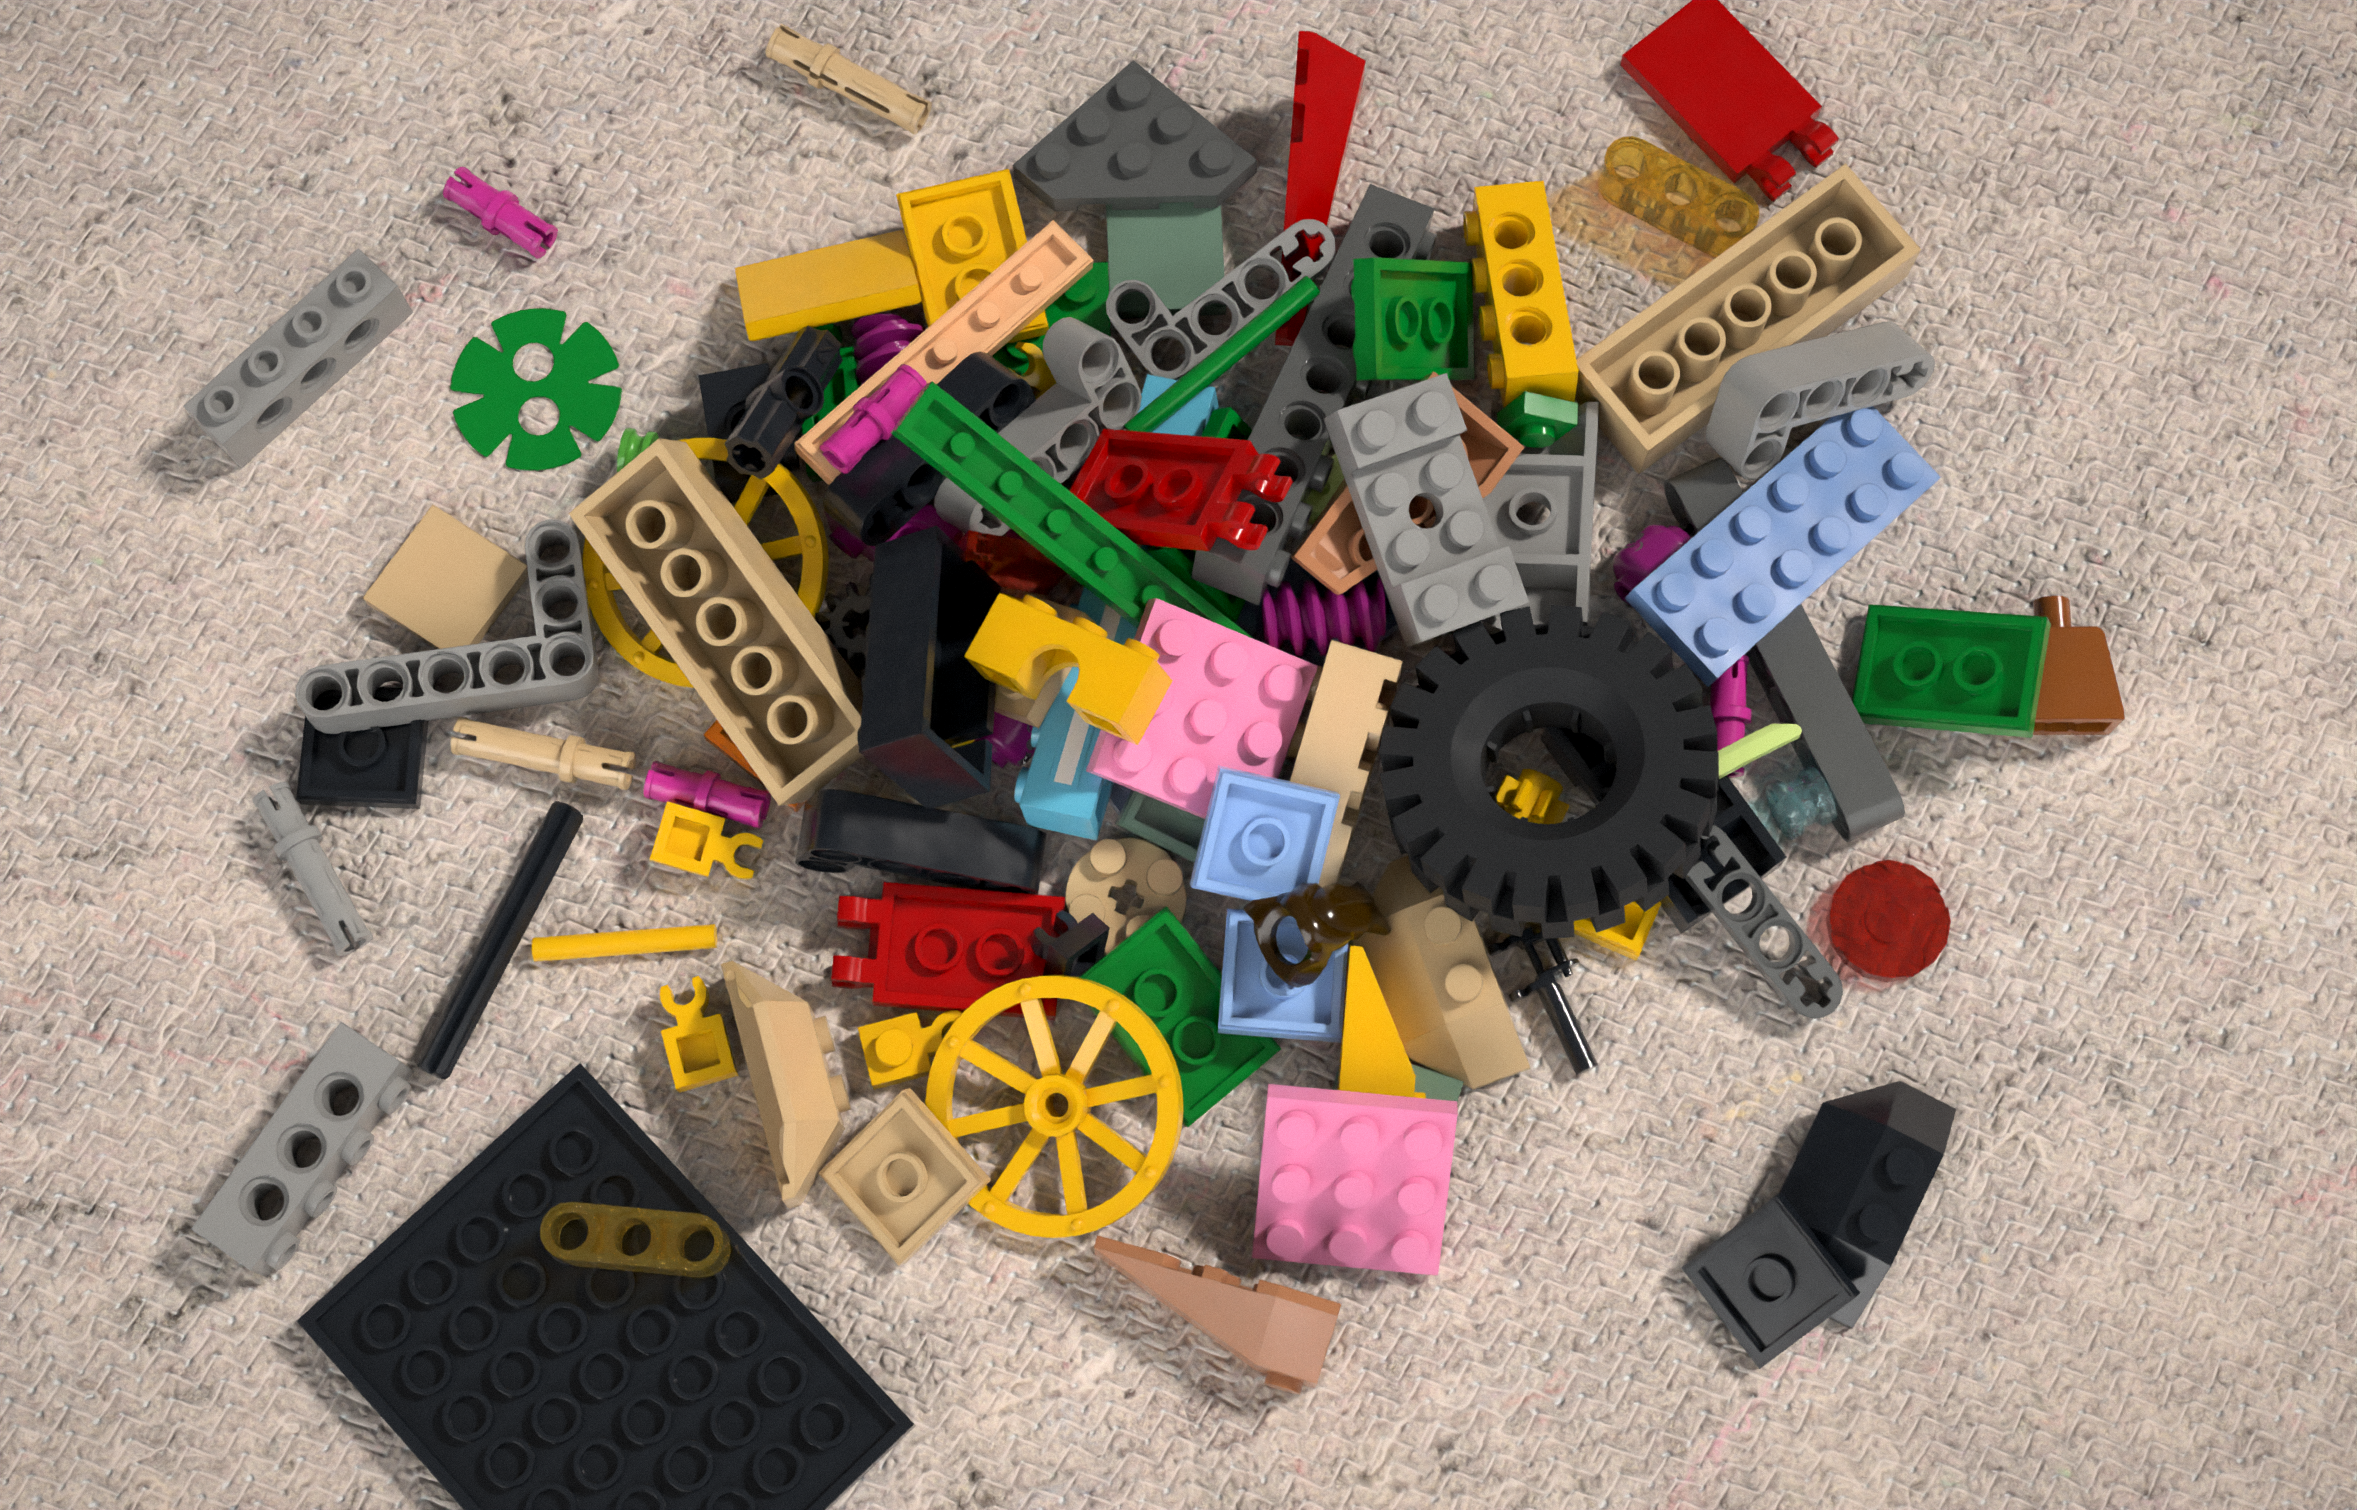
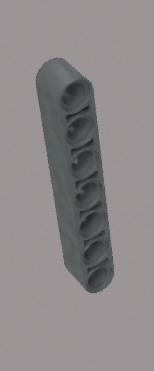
M1720 457L1664 481V491L1668 505L1679 527L1691 538L1743 494L1732 470L1724 459ZM1800 604L1745 655L1749 657V663L1780 723L1797 724L1801 727L1800 737L1792 741L1791 744L1836 831L1842 839L1850 842L1903 818L1905 814L1904 804L1896 784L1802 604Z

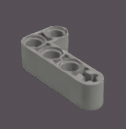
M1314 219L1301 220L1270 241L1175 315L1170 313L1150 286L1139 280H1125L1117 284L1109 292L1106 301V312L1111 323L1153 376L1179 380L1305 275L1313 281L1323 274L1334 260L1336 254L1335 238L1331 230L1323 222ZM1305 234L1310 240L1320 236L1324 240L1319 247L1322 258L1313 262L1310 257H1303L1292 266L1293 271L1299 274L1300 277L1290 282L1284 266L1272 255L1282 250L1287 261L1299 250L1297 241L1299 236ZM1258 268L1270 269L1279 278L1277 292L1268 299L1259 300L1253 298L1246 290L1248 276ZM1131 292H1139L1146 295L1150 302L1148 316L1137 324L1123 322L1118 313L1120 300ZM1220 303L1225 305L1232 312V323L1229 329L1220 335L1205 333L1201 329L1199 322L1201 312L1206 306ZM1165 339L1178 340L1185 348L1183 363L1173 371L1161 370L1156 367L1153 361L1155 347Z
M1072 317L1062 318L1055 322L1047 331L1043 340L1042 351L1044 359L1056 383L998 433L1060 484L1085 463L1103 429H1124L1123 425L1138 413L1142 399L1138 383L1116 340ZM948 478L939 486L935 495L937 514L942 520L976 541L982 543L993 542L1010 529V527Z
M1892 321L1881 322L1749 355L1733 364L1724 375L1706 430V441L1744 479L1748 481L1757 480L1779 463L1792 427L1915 394L1930 379L1935 367L1934 357Z

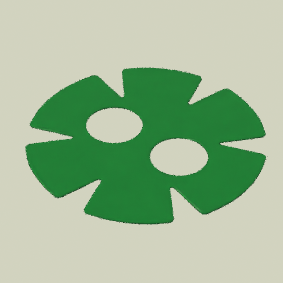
M534 308L516 311L492 321V328L503 348V352L498 351L478 337H473L457 360L450 385L452 391L484 395L483 398L453 411L455 421L469 444L484 457H488L509 434H512L505 463L506 466L518 470L538 471L556 468L581 457V451L569 426H573L597 442L601 441L616 417L621 401L622 389L616 386L589 383V380L619 367L612 347L595 327L588 322H584L563 344H560L567 316L566 312L555 309ZM526 344H542L549 348L553 354V368L541 380H524L516 374L513 368V359L516 352ZM534 397L549 398L559 409L560 416L556 427L544 435H532L526 432L519 423L518 416L522 405Z

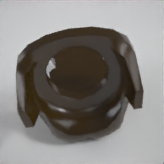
M1358 881L1352 886H1343L1335 883L1321 887L1317 883H1301L1291 892L1253 900L1243 907L1253 920L1255 937L1266 962L1278 977L1287 984L1297 988L1313 984L1327 966L1332 952L1345 946L1350 940L1359 939L1365 932L1383 936L1391 932V927L1376 906L1373 897L1363 884ZM1287 916H1292L1296 919L1305 945L1308 947L1307 954L1297 964L1287 961L1277 946V929L1282 919Z

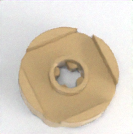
M1121 838L1116 840H1100L1092 847L1091 851L1079 859L1069 876L1065 900L1068 913L1076 919L1077 923L1091 913H1094L1110 927L1104 952L1105 955L1165 906L1169 908L1182 925L1186 913L1187 894L1181 868L1164 850L1141 839ZM1125 884L1133 885L1136 887V895L1144 899L1143 904L1140 908L1130 906L1126 914L1116 912L1117 903L1113 898L1109 897L1114 889L1122 890Z

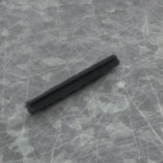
M559 801L551 804L417 1060V1066L422 1071L439 1079L446 1080L450 1077L583 822V815L573 806Z

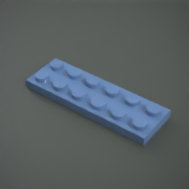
M1873 406L1833 416L1639 583L1625 599L1703 683L1709 687L1930 489L1941 477Z

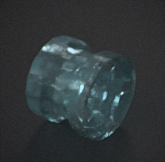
M1810 766L1800 770L1796 779L1788 783L1777 780L1765 787V795L1771 814L1782 834L1789 840L1802 836L1806 827L1817 823L1826 826L1837 819V811L1832 794L1822 775L1815 767Z

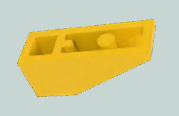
M1350 946L1347 960L1337 1090L1426 1098V1093L1414 1092L1416 1075L1364 948L1361 946Z

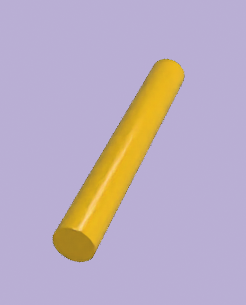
M715 924L532 938L534 962L717 948V929Z

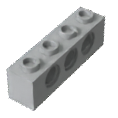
M358 248L183 407L199 427L242 469L404 322L413 311L398 285Z
M340 1022L191 1230L255 1273L268 1277L273 1269H282L297 1251L300 1239L296 1236L311 1216L313 1218L319 1217L333 1201L337 1193V1187L334 1183L348 1164L351 1166L356 1165L370 1149L374 1141V1135L371 1132L384 1113L392 1114L404 1102L411 1088V1084L407 1081L414 1071L343 1022ZM348 1087H357L359 1100L356 1107L346 1115L336 1116L333 1106L338 1093ZM311 1138H319L322 1146L320 1157L311 1166L300 1168L297 1163L299 1147ZM281 1189L284 1195L282 1210L274 1218L263 1220L260 1215V1203L263 1197L270 1191Z

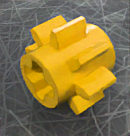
M1523 769L1518 780L1505 775L1496 793L1497 804L1503 810L1519 819L1522 816L1528 818V822L1562 823L1569 808V804L1558 800L1563 791L1562 785L1553 778L1532 769Z

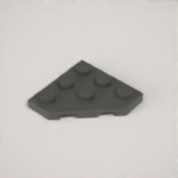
M1134 60L1013 164L1014 178L1053 211H1078V205L1112 204V210L1159 209V203L1194 202V208H1218L1257 173V160Z

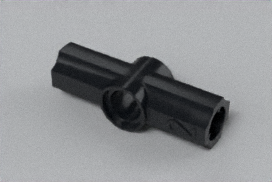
M809 325L800 329L792 338L765 382L748 393L745 401L746 411L725 442L728 450L726 461L741 475L749 474L759 479L769 476L777 467L804 422L822 409L824 390L843 361L840 355L842 344L828 330H817Z

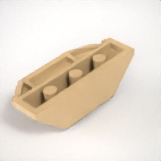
M1408 856L1390 862L1372 897L1391 927V932L1385 936L1365 932L1359 939L1352 941L1354 946L1364 948L1408 1058L1440 1074L1464 1081L1463 1085L1473 1090L1531 1069L1476 919L1474 918L1471 922L1453 909L1446 907L1444 893L1440 887L1430 893L1412 873Z
M734 961L722 963L721 968L781 1198L789 1209L802 1205L817 1179L818 1173L824 1167L845 1130L841 1112L851 1110L842 1074L831 1077L825 1054L836 1051L830 1026L826 1016L815 1018L814 1012L807 1001Z

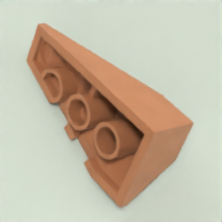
M1433 371L1411 385L1439 375ZM1452 387L1467 431L1459 435L1481 496L1484 498L1493 491L1525 447ZM1345 478L1291 557L1337 595L1344 593L1378 570ZM1415 496L1409 504L1411 520L1421 528H1431L1436 518L1435 508L1431 501L1422 496Z
M1097 1235L1094 1245L1095 1255L1254 1370L1266 1373L1264 1384L1297 1395L1301 1394L1303 1385L1315 1389L1341 1308L1340 1303L1260 1279L1259 1283L1254 1284L1253 1289L1241 1286L1242 1280L1228 1274L1223 1269L1209 1265H1194L1192 1270L1180 1267L1182 1261L1170 1255Z

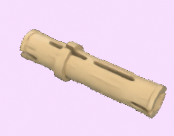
M780 24V27H777L771 35L766 47V57L808 77V84L818 89H822L825 86L832 91L834 90L879 116L889 119L914 135L926 123L932 108V102L912 94L880 75L851 62L840 55L839 48L829 43L823 46L800 35V33L784 24Z
M462 716L458 718L453 728L455 732L477 737L476 741L451 737V752L454 755H466L559 774L560 781L576 783L579 778L627 790L633 780L634 775L610 770L611 765L635 769L636 754L631 751L624 752L587 745L585 739L578 736L569 735L566 740L469 720L467 717Z

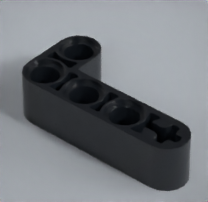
M981 351L967 356L937 383L940 388L996 433H999L1036 401L1030 385L1023 378L988 353ZM892 435L888 440L882 438L861 458L848 474L841 472L832 481L824 495V511L868 546H875L890 539L935 497L939 486L947 477Z
M824 789L817 791L805 802L795 864L805 869L826 873H846L855 866L978 890L1038 895L1047 834L1027 826L937 808L926 809L922 805L851 791Z

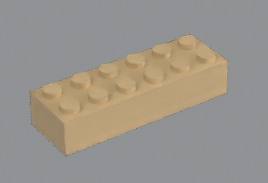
M1845 163L1577 358L1579 373L1575 399L1580 405L1585 402H1599V428L1639 475L1709 423L1720 384L1724 375L1733 364L1749 355L1828 336L1904 280L1913 267L1921 249Z
M658 438L568 513L779 806L805 802L863 756L859 753L857 732L861 726L863 691L860 680L686 442Z

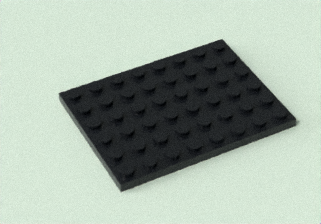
M581 1063L574 1067L297 1320L299 1325L463 1510H829L916 1426Z

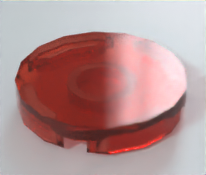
M1893 860L1878 861L1870 865H1864L1848 874L1830 898L1826 916L1830 944L1842 962L1862 977L1886 983L1911 979L1930 967L1946 946L1951 924L1948 906L1945 907L1944 899L1939 894L1941 890L1934 880L1913 865Z

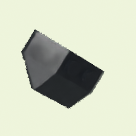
M1902 1081L1823 1102L1779 1190L1860 1292L1856 1298L1829 1317V1319L1848 1329H1852L1900 1249L1944 1156L1956 1112L1955 1108Z

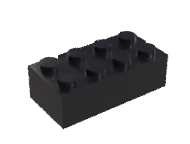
M937 525L875 545L873 573L870 576L872 592L869 623L866 626V666L861 683L863 703L861 726L857 732L859 753L926 809L990 792L993 744L987 739H983L955 748L950 746L993 734L996 683L985 679L964 656L998 594L1001 593L1002 587L974 560L966 562V553Z

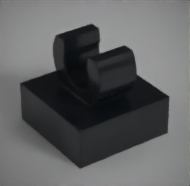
M1059 911L1055 916L1053 929L1057 934L1061 935L1060 937H1051L1040 927L1033 930L1031 948L1037 956L1046 960L1043 976L1064 975L1079 977L1104 956L1110 927L1094 913H1091L1077 923L1071 914Z

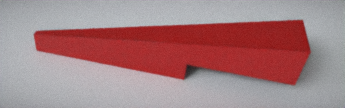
M1299 31L1283 232L1293 224L1306 219L1323 222L1328 227L1364 81L1366 60L1311 31ZM1305 234L1297 238L1299 250L1287 261L1282 251L1281 264L1284 266L1290 282L1300 277L1299 274L1293 271L1292 266L1303 257L1308 256L1313 262L1320 260L1319 247L1324 242L1320 236L1313 240L1307 238ZM1309 304L1276 330L1275 345L1293 346L1305 321Z

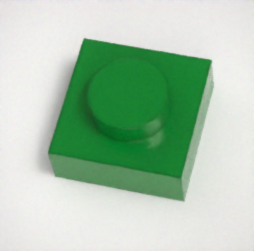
M1526 391L1497 413V424L1514 439H1519L1520 444L1531 448H1543L1552 445L1577 426L1578 403Z

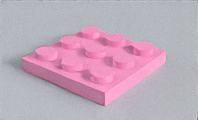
M1148 599L1134 640L1149 646L1160 655L1157 662L1173 681L1139 744L1135 745L1100 730L1086 771L1205 819L1218 765L1278 779L1318 666L1160 599Z
M1268 1084L1252 1258L1438 1276L1458 1116L1457 1101Z

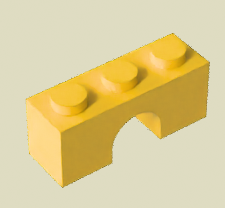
M999 593L964 656L985 679L1035 701L1046 681L1054 673L1064 668L1078 667L1079 675L1077 682L1066 702L1087 724L1138 745L1173 681L1158 664L1157 661L1160 655L1149 646L1131 638H1127L1124 645L1106 638L1108 633L1103 628L1085 618L1076 616L1072 623L1056 617L1057 611L1033 596L1025 595L1020 602Z

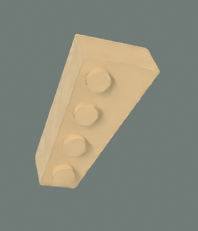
M1331 640L1324 666L1317 665L1318 668L1306 698L1313 701L1307 724L1298 721L1288 751L1289 757L1296 758L1290 782L1335 791L1340 794L1318 884L1321 887L1339 882L1380 747L1383 726L1387 724L1390 706L1398 688L1402 667L1401 660Z

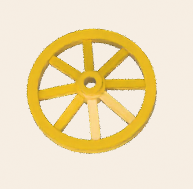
M690 438L678 440L686 442L699 461L718 460L727 462L728 450L725 446L727 441L725 439ZM778 463L775 470L763 479L751 475L734 509L748 526L769 486L780 495L793 516L799 535L760 545L772 561L802 554V576L797 595L815 619V613H819L822 606L828 579L829 555L824 526L818 510L806 489L786 467ZM585 537L583 567L589 606L594 619L608 642L625 660L645 674L676 686L694 688L676 662L658 654L664 645L652 629L642 641L630 629L617 606L613 591L623 590V588Z
M1064 975L1038 976L1014 981L992 990L968 1007L950 1027L936 1051L927 1081L925 1105L957 1141V1137L1028 1121L1033 1127L992 1189L986 1185L968 1204L981 1215L1002 1227L1029 1236L1044 1238H1064L1096 1231L1118 1221L1142 1204L1161 1182L1174 1158L1181 1135L1184 1112L1183 1091L1176 1061L1169 1045L1153 1021L1136 1004L1110 987L1095 981ZM1041 998L1070 999L1100 1010L1066 1073L1062 1072ZM1019 1003L1021 1004L1042 1075L1040 1079L973 1040L978 1032L995 1016ZM1118 1022L1140 1047L1152 1074L1087 1088L1084 1082ZM964 1058L1025 1094L1024 1103L953 1119V1086L961 1059ZM1057 1093L1064 1095L1068 1101V1110L1064 1115L1059 1114L1053 1106V1099ZM1156 1093L1157 1122L1148 1155L1091 1114V1107ZM1076 1130L1081 1131L1136 1172L1133 1179L1120 1192L1101 1205L1091 1209L1087 1208ZM1051 1137L1056 1138L1067 1214L1037 1212L1008 1201Z

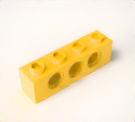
M1544 180L1474 187L1473 210L1463 212V231L1466 246H1476L1477 258L1471 259L1472 284L1474 293H1484L1485 305L1479 306V326L1482 341L1492 340L1494 354L1487 355V373L1490 389H1500L1503 408L1524 391L1575 402L1579 371Z

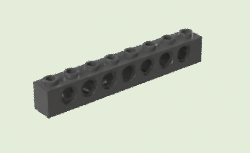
M1369 185L1320 287V295L1315 298L1248 439L1252 442L1258 454L1266 453L1277 456L1281 462L1274 475L1291 477L1293 483L1282 502H1270L1248 490L1242 489L1237 501L1252 504L1256 509L1249 523L1266 525L1268 528L1259 549L1245 550L1223 538L1217 537L1210 552L1196 550L1191 579L1256 605H1259L1268 584L1277 588L1280 585L1291 557V553L1284 551L1290 536L1301 539L1313 506L1307 504L1306 501L1312 489L1318 492L1323 491L1335 459L1328 457L1332 442L1323 419L1337 410L1351 406L1354 397L1365 400L1373 380H1357L1356 362L1353 357V343L1355 340V303L1351 294V285L1354 278L1353 259L1381 257L1429 260L1438 236L1429 232L1435 208L1375 185ZM1336 345H1344L1348 348H1341ZM1315 389L1324 390V391L1328 392V394L1318 393V392H1316V391H1314V390H1315ZM1291 435H1301L1308 438V440L1296 439Z

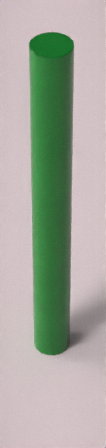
M1305 275L1123 425L1125 430L1153 432L1320 295V291L1314 282Z

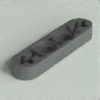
M1713 825L1710 833L1712 842L1707 846L1706 851L1717 865L1725 867L1730 860L1732 866L1714 874L1706 863L1697 860L1686 875V881L1790 1009L1800 1015L1813 1019L1824 1018L1833 1013L1839 1006L1843 995L1842 982L1838 974L1728 836L1720 828ZM1701 835L1700 838H1701V839H1707V838H1709V837H1707V836H1702V835ZM1715 875L1707 886L1704 883V879ZM1734 879H1744L1752 889L1751 903L1744 911L1732 914L1725 909L1722 903L1723 889ZM1772 926H1781L1789 936L1790 944L1788 950L1779 959L1768 960L1760 951L1759 942L1761 935ZM1805 954L1807 956V959L1799 962ZM1797 965L1807 977L1817 981L1823 979L1824 982L1818 987L1822 998L1817 1003L1809 999L1800 1000V997L1806 990L1797 976L1786 972L1781 979L1779 974Z

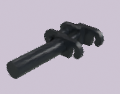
M1531 927L1523 930L1522 937L1511 935L1502 943H1495L1489 946L1487 950L1490 956L1497 955L1515 946H1518L1521 950H1526L1537 976L1535 977V982L1530 983L1526 988L1518 989L1509 994L1512 1003L1538 993L1576 1075L1598 1066L1563 989L1554 977L1562 972L1565 978L1573 975L1571 968L1580 963L1578 958L1569 960L1559 938L1543 939L1542 931L1534 934ZM1544 940L1557 964L1547 970L1544 969L1533 946Z

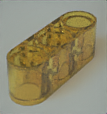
M1634 136L1621 137L1613 141L1607 148L1598 178V189L1603 199L1620 210L1714 258L1755 230L1760 216L1759 207L1754 198L1745 191ZM1627 166L1633 168L1639 176L1636 178H1625L1620 176L1615 171V168ZM1669 192L1681 193L1689 199L1690 203L1684 205L1675 204L1665 194ZM1722 218L1734 220L1739 224L1741 230H1725L1719 226L1716 220Z
M567 1202L560 1203L551 1208L543 1217L540 1226V1237L545 1249L564 1263L580 1267L700 1278L710 1277L720 1272L728 1263L731 1254L730 1240L726 1232L710 1217L698 1213ZM573 1219H584L588 1225L586 1241L574 1250H564L560 1244L562 1228ZM634 1225H647L651 1231V1241L648 1248L639 1255H625L622 1250L624 1233ZM696 1231H710L714 1237V1247L710 1255L702 1261H688L684 1255L686 1239Z

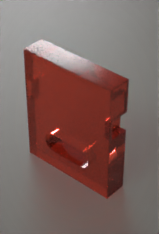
M968 530L957 543L966 553V562L974 560L1001 587L1047 595L1067 574L1053 561L1024 540Z

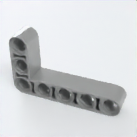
M548 519L537 523L530 529L526 537L525 553L536 636L327 664L311 668L300 677L295 693L298 705L308 721L315 729L323 733L339 734L345 731L371 729L370 727L376 726L381 728L409 724L411 721L419 719L431 721L573 701L586 697L595 689L598 683L599 666L592 612L589 606L583 567V553L576 531L569 524L561 520ZM562 545L570 549L567 557L560 562L547 563L540 559L542 553L548 547ZM565 600L577 604L575 612L568 618L554 619L547 615L550 607L556 602ZM576 656L585 661L583 668L575 675L561 676L554 672L557 663L563 658ZM519 665L524 668L522 677L515 683L504 685L495 682L497 672L504 666ZM458 673L464 676L461 686L453 692L440 693L435 690L438 679L445 674ZM390 681L403 684L400 695L394 700L381 702L374 699L377 689L382 684ZM328 690L342 692V698L335 707L328 710H317L314 708V703L321 693Z

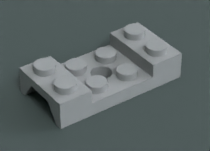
M1447 373L1345 407L1323 419L1405 647L1530 603L1509 545L1502 548L1499 546L1459 434L1467 431ZM1415 496L1425 497L1433 504L1436 518L1431 528H1421L1411 520L1409 504Z
M1480 399V410L1497 423V413L1503 409V405L1493 399ZM1585 402L1578 406L1577 426L1552 445L1543 448L1524 446L1525 448L1493 491L1483 498L1499 546L1502 548L1509 545L1530 602L1510 610L1530 606L1534 625L1549 624L1551 605L1582 607L1583 626H1588L1595 477L1597 472L1599 402ZM1529 502L1541 503L1550 511L1548 518L1537 525H1528L1521 522L1516 513L1521 506ZM1500 613L1480 620L1489 635L1502 631Z

